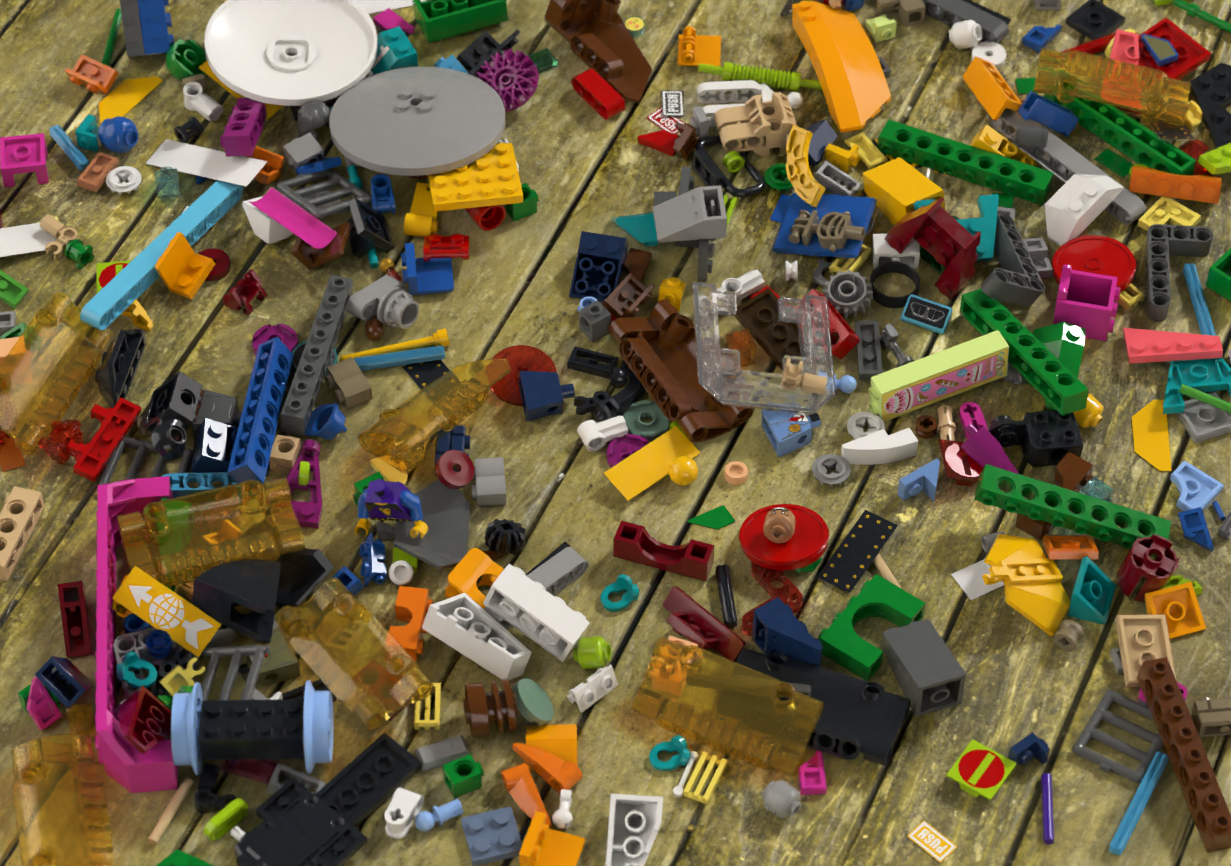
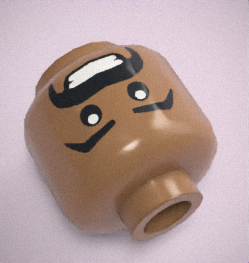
M782 507L770 510L765 516L763 526L764 534L768 540L779 544L789 541L795 531L796 519L794 514Z

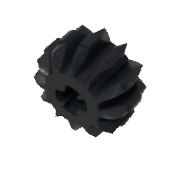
M505 518L503 520L494 519V522L488 523L486 528L485 545L489 547L490 551H496L497 554L503 553L507 556L510 553L516 555L517 552L522 551L525 545L526 529L522 527V524L514 523L513 520L508 521Z

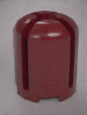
M1152 534L1151 537L1137 538L1117 571V583L1123 594L1129 597L1142 576L1144 577L1143 583L1135 596V601L1145 602L1144 594L1164 589L1179 564V558L1177 559L1176 553L1171 547L1173 544L1170 541L1156 534ZM1152 553L1156 554L1153 560L1150 558Z

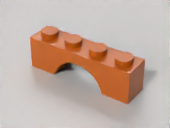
M1132 165L1129 191L1218 204L1222 180L1221 177L1177 175L1162 172L1155 168Z

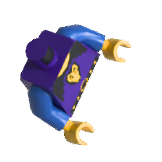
M377 479L370 481L368 489H364L358 499V517L360 520L354 530L356 535L359 534L360 528L365 529L366 536L369 534L372 527L371 522L367 519L369 517L371 520L414 522L415 525L410 530V536L413 539L417 537L418 533L421 534V538L427 533L428 526L421 521L423 513L420 499L403 483Z

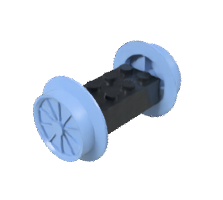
M306 681L304 699L203 701L202 688L199 682L194 684L191 693L174 694L171 714L173 761L175 765H191L196 776L201 774L203 760L305 759L307 774H311L316 763L332 762L334 737L331 691H315L311 681Z

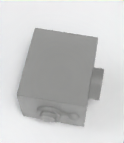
M311 133L296 138L283 146L285 160L295 173L296 168L324 159V150Z

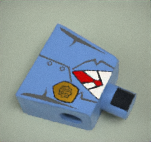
M795 404L763 409L761 425L777 456L782 457L811 442L812 429L821 426V420L818 413L805 416L801 406Z

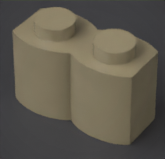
M352 357L326 367L327 375L324 376L326 384L329 388L334 389V394L339 404L342 403L348 409L373 399L371 386Z

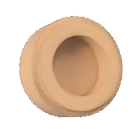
M730 462L724 469V478L729 484L741 485L748 479V468L742 462Z

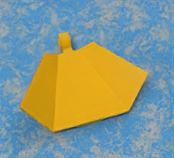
M999 534L984 561L992 567L988 569L990 574L982 576L983 581L986 585L1003 581L1005 584L1006 603L1052 637L1070 607L1071 602L1060 583L1063 579L1062 574L1054 560L1046 557L1036 540Z

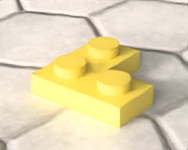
M1162 196L1138 220V226L1146 231L1154 224L1196 226L1200 222L1201 215L1169 197Z

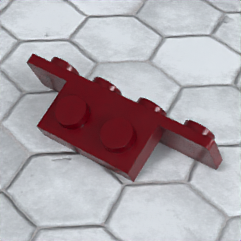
M673 586L663 602V607L671 613L667 622L673 626V631L698 644V650L700 651L715 649L730 662H736L746 642L679 587Z

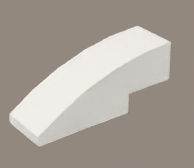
M910 428L888 435L882 429L843 444L841 457L845 458L849 464L874 465L901 461L917 456L918 439Z

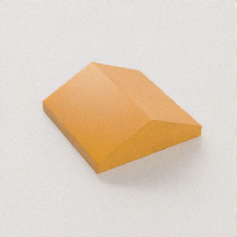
M1192 582L1144 594L1147 615H1166L1169 639L1206 629Z
M577 724L526 725L527 745L544 749L563 761H572L578 766ZM526 763V765L528 766L529 771H534V770Z

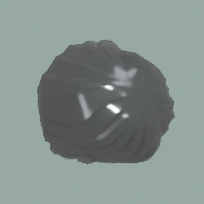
M320 101L306 102L301 106L298 111L297 132L299 138L311 133L317 141L319 135L315 133L314 129L322 127V125L330 127L329 118L331 110L325 103Z

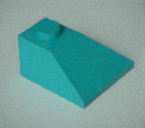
M653 212L611 217L612 223L636 241L644 243L645 247L658 245Z

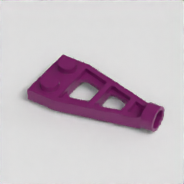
M305 440L302 443L300 455L274 500L270 517L271 524L319 529L323 503L319 467L321 445L317 441ZM300 461L309 462L310 471H313V479L309 481L307 486L299 485V480H297L300 471ZM295 489L310 490L311 492L310 502L292 501L289 498Z

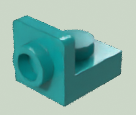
M88 114L75 131L78 147L93 152L99 150L97 139L99 127L97 126L96 116Z

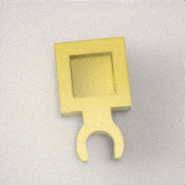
M192 658L184 670L177 665L159 681L172 697H174V694L177 693L181 686H194L195 682L191 678L204 672V666L197 671L193 670L192 665L198 660L197 658Z

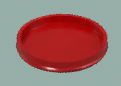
M1089 235L1069 240L1059 247L1052 259L1053 276L1058 285H1060L1063 265L1066 264L1070 265L1072 270L1118 277L1116 287H1121L1120 292L1131 284L1136 271V260L1131 250L1118 240L1105 236Z
M776 504L761 508L746 518L739 531L741 549L745 556L753 563L773 570H794L812 564L823 555L829 539V530L823 518L809 508L794 504ZM777 507L790 510L796 519L794 535L789 541L780 544L768 540L763 531L765 516L770 510Z

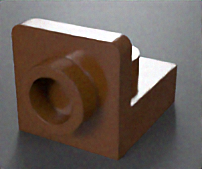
M676 122L674 126L681 135L677 137L673 149L680 158L687 160L700 137L695 132L696 128L685 122L683 125Z

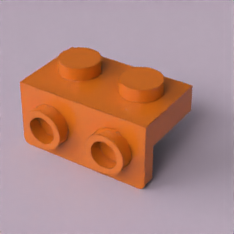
M81 54L73 70L69 68L65 70L70 76L69 80L78 86L84 84L89 91L95 94L101 92L107 95L119 74L117 70Z
M258 146L255 147L252 156H245L267 161L253 178L258 183L269 184L281 177L284 162L283 156Z

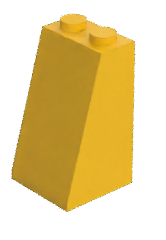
M900 157L862 173L864 192L869 198L877 200L876 206L893 226L907 213L916 211L913 205L916 201L944 198V190ZM943 201V203L941 204V207H942L944 210H945V201Z

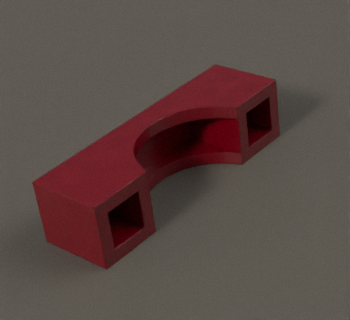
M621 520L613 539V557L707 581L714 563V545L693 539L681 546L667 545L654 539L644 526Z

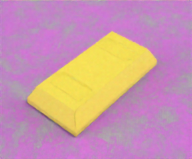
M863 132L844 140L850 149L854 144L859 146L858 154L860 155V160L869 170L887 161L884 154Z

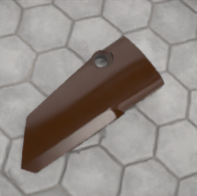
M550 0L544 18L545 22L570 43L571 50L591 69L595 70L625 100L639 103L652 68L618 13L621 1Z

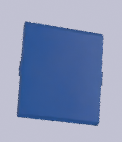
M794 192L791 195L772 250L777 253L856 258L863 241L847 239L844 248L831 252L829 249H824L819 245L816 233H813L808 246L803 245L802 237H800L799 243H791L788 239L789 235L792 234L791 228L794 225L795 219L799 217L801 210L808 211L810 215L813 210H817L819 222L822 217L830 212L843 214L845 211H849L852 226L864 227L866 234L877 200L868 197L823 194L815 208L802 200Z

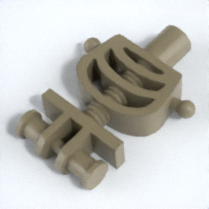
M801 210L799 217L795 219L794 225L791 228L792 234L788 237L789 241L794 244L799 243L800 237H802L803 245L808 246L813 233H816L819 245L824 249L834 252L836 249L844 248L847 239L863 241L865 238V228L852 226L849 211H845L843 214L830 212L822 217L819 222L817 210H813L811 215L808 211Z

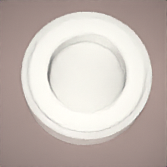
M396 561L390 566L389 577L396 585H407L413 579L414 571L408 562Z

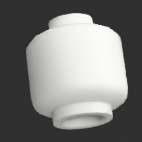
M973 20L956 22L949 32L950 42L958 49L975 47L982 39V29Z

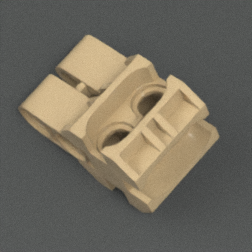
M781 92L772 93V101L762 102L761 94L754 95L743 106L722 108L714 114L724 151L727 153L731 151L743 152L753 150L759 156L766 157L770 156V148L780 147V154H787L786 145L793 124L797 126L789 99Z

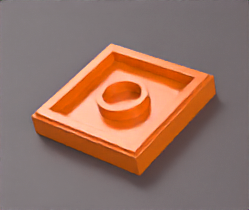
M1090 535L1043 536V546L1049 559H1083L1085 556L1089 559H1098L1099 557L1097 546Z

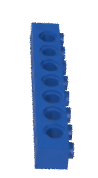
M278 337L258 346L227 473L244 491L257 488L264 483L294 356Z

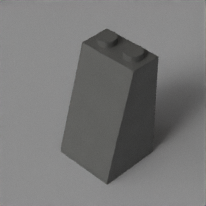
M929 619L914 621L909 625L890 628L882 632L881 649L905 698L911 699L910 708L915 717L962 703L966 674Z

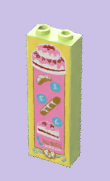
M999 330L873 376L871 377V387L869 388L871 402L868 405L870 412L878 415L885 422L1007 376L1009 345Z

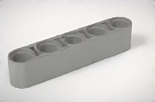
M567 547L532 571L527 577L534 582L541 583L546 591L554 596L586 572L589 563L572 547ZM487 606L484 607V610L506 630L513 626Z

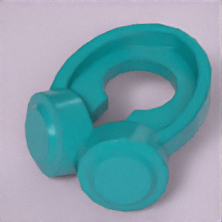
M621 574L617 577L615 583L608 585L602 591L600 597L601 604L607 611H621L627 608L633 601H637L639 588L637 584H633L629 576ZM627 591L622 595V599L619 602H611L608 599L610 593Z
M135 652L125 654L122 658V663L117 665L116 674L119 680L125 681L134 688L139 689L143 685L147 689L156 683L157 671L150 662L140 659ZM129 669H145L149 672V676L146 679H137Z
M676 735L671 741L662 742L654 746L649 754L651 766L659 771H670L681 765L685 766L690 757V750L687 749L686 740L682 736ZM661 751H668L670 753L675 751L679 753L672 756L667 762H662L657 758V754Z

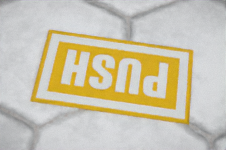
M922 821L907 835V837L940 863L957 848L954 843L926 821Z

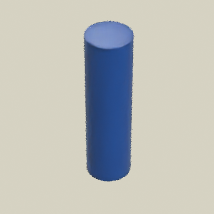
M1213 501L1212 505L1219 519L1224 521L1226 517L1219 503Z

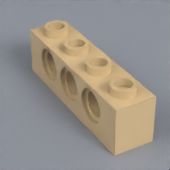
M14 486L10 495H7L5 498L4 507L0 513V580L8 581L44 509L41 492Z

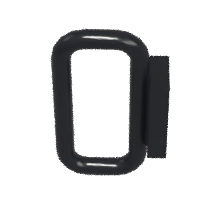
M714 135L697 142L691 168L706 187L721 185V188L724 187L730 195L739 198L752 196L764 190V178L743 152H738L745 161L743 167L757 185L739 189L732 185L704 149L707 146L722 144L720 136Z

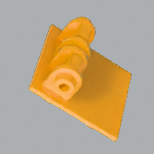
M686 26L683 30V35L679 34L677 66H699V63L720 66L721 36L696 35V30L693 26Z

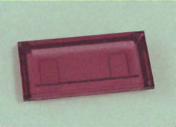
M269 759L224 760L220 771L268 784L278 763Z

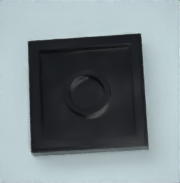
M1088 0L1066 18L1065 24L1093 41L1112 34L1125 23L1126 17L1097 0Z

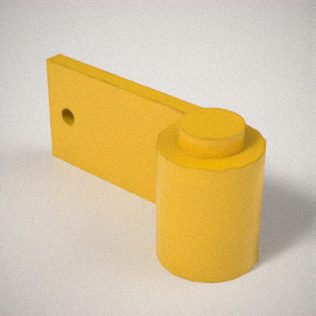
M417 182L411 211L405 216L404 235L428 237L437 234L438 221L436 219L438 211L434 212L431 191H428L430 186L427 183Z

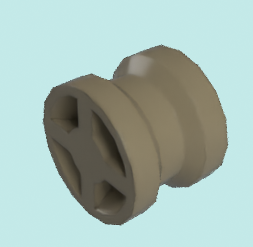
M1064 620L1060 625V631L1055 633L1053 640L1059 648L1065 651H1074L1078 646V640L1082 639L1084 635V629L1075 621Z

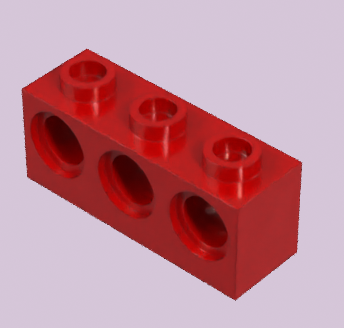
M812 289L794 307L799 314L798 319L806 327H810L811 336L818 342L821 341L823 344L822 349L828 356L832 357L834 355L842 360L861 341L826 296L817 290Z

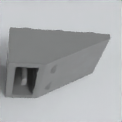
M721 185L698 187L653 207L658 243L726 237L727 217Z

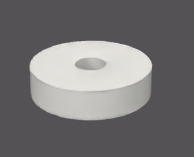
M981 42L972 50V61L977 56L993 63L997 70L1001 69L1005 64L1006 51L998 43Z

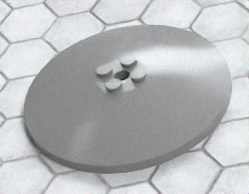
M439 67L399 68L370 76L345 91L337 99L331 110L329 118L330 134L335 146L345 157L370 170L403 176L437 174L463 167L488 153L500 140L505 129V108L500 96L492 87L467 73Z

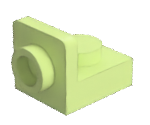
M886 15L866 20L865 27L877 43L894 38L897 23L894 19L889 21Z

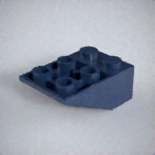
M585 231L581 232L569 297L579 299L594 297L599 302H603L620 284L624 270V262L629 246L626 238Z
M205 418L194 435L191 471L196 473L228 472L238 428ZM268 463L267 472H266V476H265V477H268V476H269V466H270V463Z
M777 597L754 610L752 640L765 655L780 653L786 657L821 667L823 647L820 641L810 635L806 625L802 621H798L788 604H784Z

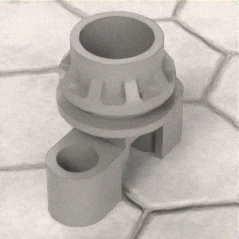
M385 275L353 294L346 303V311L363 321H367L377 315L378 320L384 325L392 328L400 327L407 329L414 324L419 315V304L406 292V285L403 282Z

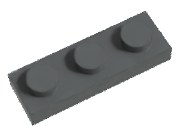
M855 321V334L861 340L856 345L859 380H871V377L883 373L878 321Z

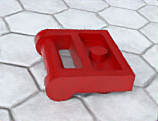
M434 234L424 237V261L439 258H462V260H469V235L453 234L452 236H440Z

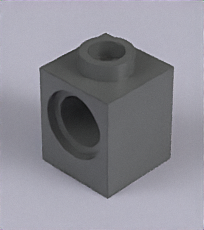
M598 300L579 310V329L591 342L610 333L608 328L611 324V314Z

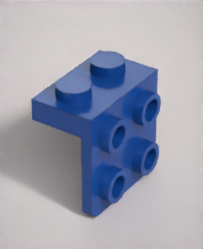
M405 243V253H401L402 267H407V270H402L403 283H408L409 294L421 295L452 292L454 290L451 258L424 261L423 257L415 258L414 243Z

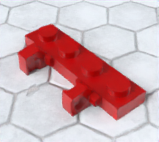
M121 397L114 408L109 407L106 409L95 404L90 413L91 419L96 418L99 420L101 427L91 442H87L86 445L82 443L77 444L71 439L67 445V453L75 457V461H77L73 467V472L95 482L140 415L141 407Z

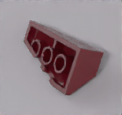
M143 685L121 704L118 720L123 737L142 754L171 735L172 711Z

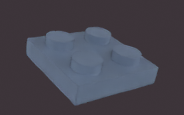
M511 806L461 818V825L473 866L519 856L522 842Z

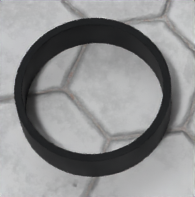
M887 262L877 266L872 271L870 283L872 285L873 299L880 305L889 308L905 307L910 296L908 294L903 297H890L880 293L873 285V282L876 278L886 273H900L909 277L916 285L915 290L910 294L918 296L920 277L911 266L901 262Z

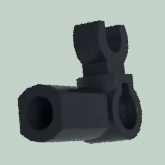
M206 763L203 765L198 791L194 795V808L201 814L221 811L226 807V804L236 799V796L233 794H226L224 796L214 794L220 768L214 764Z

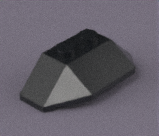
M143 329L120 330L111 341L107 352H104L102 355V366L96 371L95 382L98 383L100 394L111 408H114L120 397L126 400L146 347Z

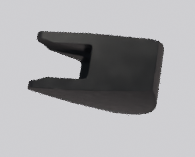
M244 559L215 566L194 580L192 605L223 625L263 644H268L272 639L281 563L270 560ZM245 606L253 610V612L242 614L234 607Z

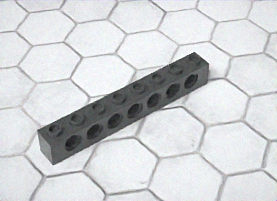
M330 275L281 412V431L301 436H304L327 371L326 367L329 365L347 314L346 303L353 295V279Z

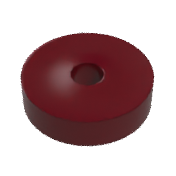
M211 248L198 253L213 259L215 262V266L205 281H217L227 276L231 265L226 252Z
M449 450L439 457L436 462L435 471L443 485L451 489H460L473 479L474 465L469 456L464 452Z

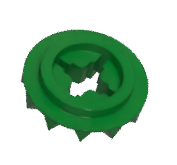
M775 164L766 170L764 175L765 184L769 185L771 190L777 189L778 192L781 190L789 192L790 188H793L787 176L786 164ZM779 175H780V177H782L783 179H786V180H785V181H782L781 179H778Z

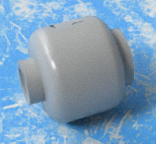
M784 780L770 782L762 793L764 807L778 818L785 819L790 815L795 816L801 808L800 792Z

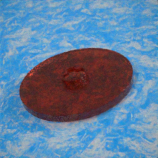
M516 345L501 350L492 358L487 369V381L491 391L500 400L511 405L522 406L518 386V373L520 371L557 373L554 362L545 352L532 346Z

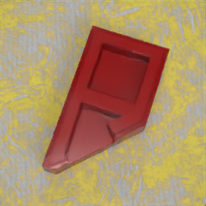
M661 130L639 135L637 143L674 156L676 152L673 147L679 135Z

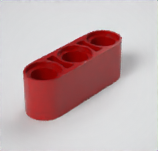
M590 68L572 78L571 82L574 90L605 120L626 109L621 95L595 70Z

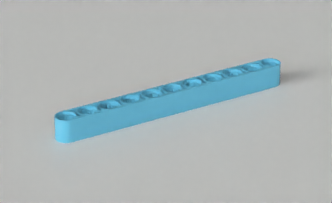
M217 180L83 307L80 320L99 330L106 329L160 277L155 269V265L177 232L183 233L190 246L195 244L240 200L243 187Z

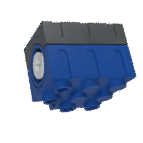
M120 0L128 58L167 53L174 44L173 34L168 33V27H172L171 14L166 13L165 6H169V0Z

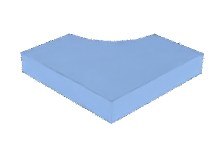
M1183 461L1170 476V481L1177 486L1180 492L1176 507L1183 511L1202 507L1204 511L1224 488V484L1186 461Z

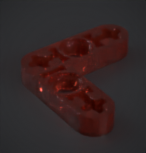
M753 562L751 563L752 577L772 598L743 615L741 629L745 635L752 637L753 613L755 609L777 597L784 604L790 606L793 614L801 610L803 605L801 591L781 570L766 568L765 572L763 570L764 567ZM780 581L783 583V586L781 588H773L770 583Z

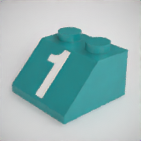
M400 26L378 34L377 54L374 64L370 69L373 75L399 68L418 67L417 52Z

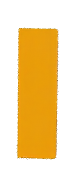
M975 56L962 78L990 117L997 121L1005 108L1018 112L1022 102L993 63Z

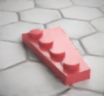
M1117 29L1100 97L1117 109L1140 115L1142 104L1140 102L1138 34Z
M1123 328L1129 364L1223 358L1220 336Z

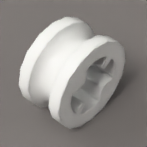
M785 261V281H789L791 278L797 281V261L793 263Z

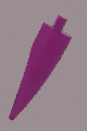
M970 423L965 428V431L971 437L963 443L961 448L980 466L984 468L985 464L1019 474L1000 443L984 426L978 430Z

